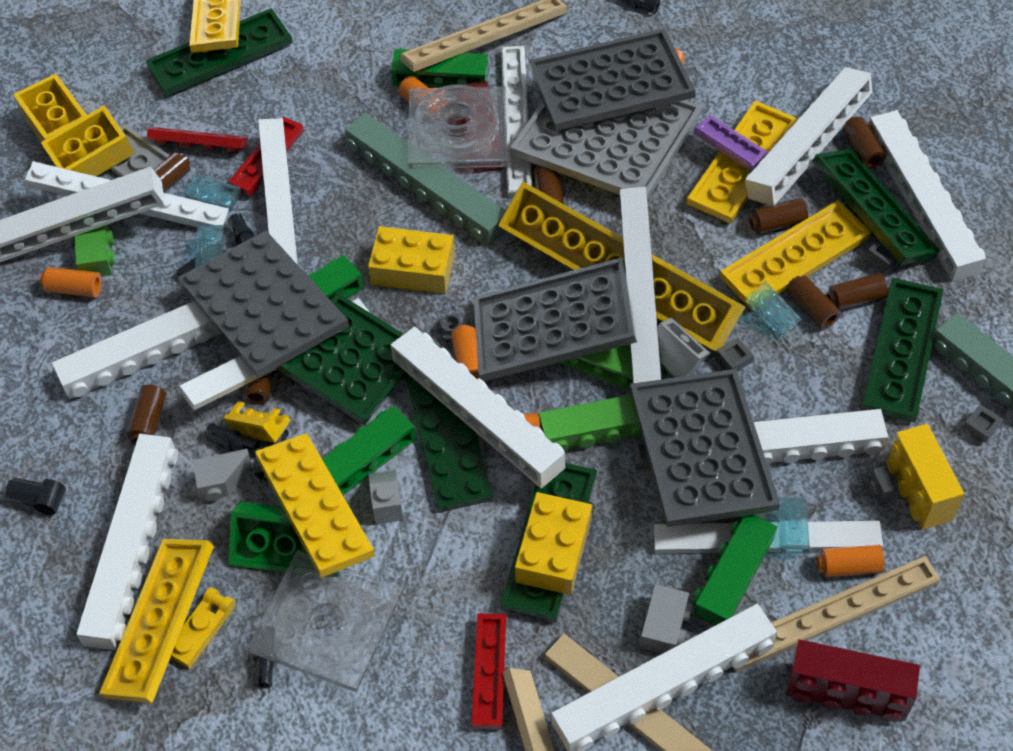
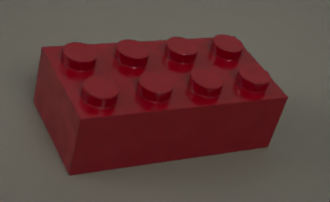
M798 639L790 665L786 695L792 696L793 699L799 702L815 701L832 709L842 707L851 709L859 715L874 714L883 716L885 720L891 722L905 721L917 698L920 665Z

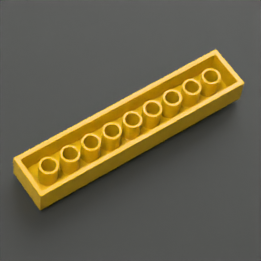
M523 181L498 225L573 270L622 257L625 262L623 237ZM651 254L656 318L662 321L672 318L696 341L714 351L723 347L745 306Z

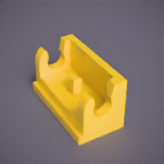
M237 402L229 414H226L223 418L231 429L239 431L242 436L273 443L277 442L291 421L288 415L283 414L280 416V409L277 408L272 409L270 413L247 408L243 414H240V410L245 405L244 402Z

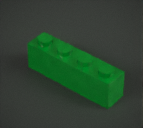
M394 50L391 66L393 86H400L405 78L414 76L428 88L486 92L489 73L488 54L462 53L413 72L401 62L400 54L409 50Z
M344 254L337 259L331 260L318 271L308 275L330 301L337 293L350 298L364 289L362 274Z
M392 406L387 411L380 412L374 421L366 427L359 428L354 436L346 442L339 443L330 454L322 458L342 495L344 496L369 477V474L374 473L416 441L415 426L395 406Z
M746 515L742 521L739 519L735 521L730 532L733 535L729 543L725 541L718 553V557L721 558L717 566L713 564L710 566L705 580L708 581L705 588L699 587L692 600V603L695 604L694 616L714 626L733 617L775 539L778 526L755 515Z

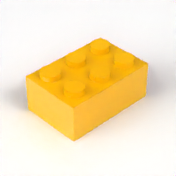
M53 74L13 94L20 114L40 142L87 115L57 74Z
M105 105L41 142L56 167L92 176L100 175L135 154L127 137Z
M379 226L368 266L371 285L446 294L455 256L454 235Z
M928 423L897 432L891 445L889 456L886 459V464L889 472L894 474L898 481V489L901 496L906 497L910 505V513L913 520L918 521L922 530L953 521L965 493Z
M539 492L536 493L515 565L516 583L572 595L592 521V504Z

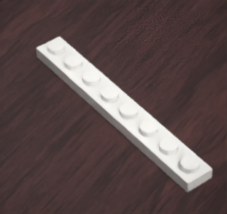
M33 161L25 178V186L69 196L111 180ZM163 193L164 205L140 213L222 233L229 208Z

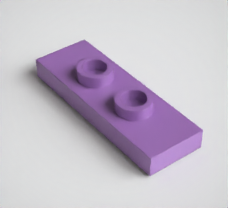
M711 115L694 128V135L751 172L768 154L767 151Z

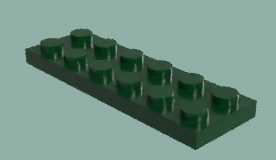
M270 8L240 21L238 47L192 53L189 46L190 42L145 61L164 95L169 96L293 42L292 36L273 9Z
M851 149L815 155L812 162L819 169V172L825 176L834 190L843 197L848 206L856 212L864 225L874 233L878 241L887 248L900 265L937 257L940 253L938 247Z
M892 277L861 410L881 409L884 416L913 423L916 422L944 289Z
M406 372L405 378L439 513L493 501V494L476 432Z
M565 463V469L543 488L535 485L500 604L501 610L557 623L564 594L516 583L515 565L536 493L539 492L589 504L597 477V470Z

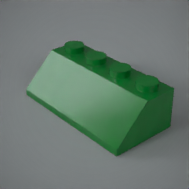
M242 501L231 511L228 565L320 577L283 507ZM341 570L324 578L339 579Z

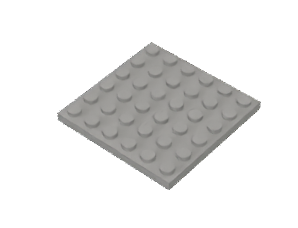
M683 100L555 131L544 102H542L511 145L510 155L620 195V189L646 186L648 200L701 115L702 106Z

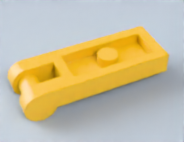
M213 587L208 588L200 604L183 625L170 658L190 669L235 608L236 600L229 596H221L220 591ZM214 605L219 607L215 614L210 611Z

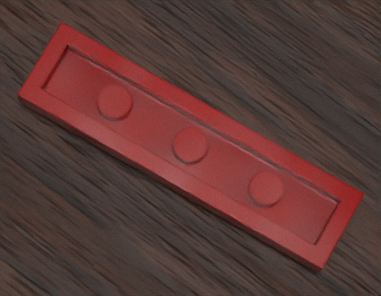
M283 116L287 153L304 132L302 124ZM260 144L228 181L231 189L248 197H251L264 181Z
M161 127L147 129V139H155L156 144H170V141H176L178 146L193 147V143L202 144L201 148L216 149V146H223L225 151L239 152L240 148L248 145L247 136Z
M477 613L472 729L502 730L506 614Z

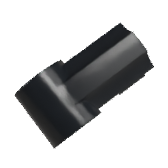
M14 477L7 483L5 498L7 502L31 506L40 513L55 515L66 492V487L52 479H44L41 483Z

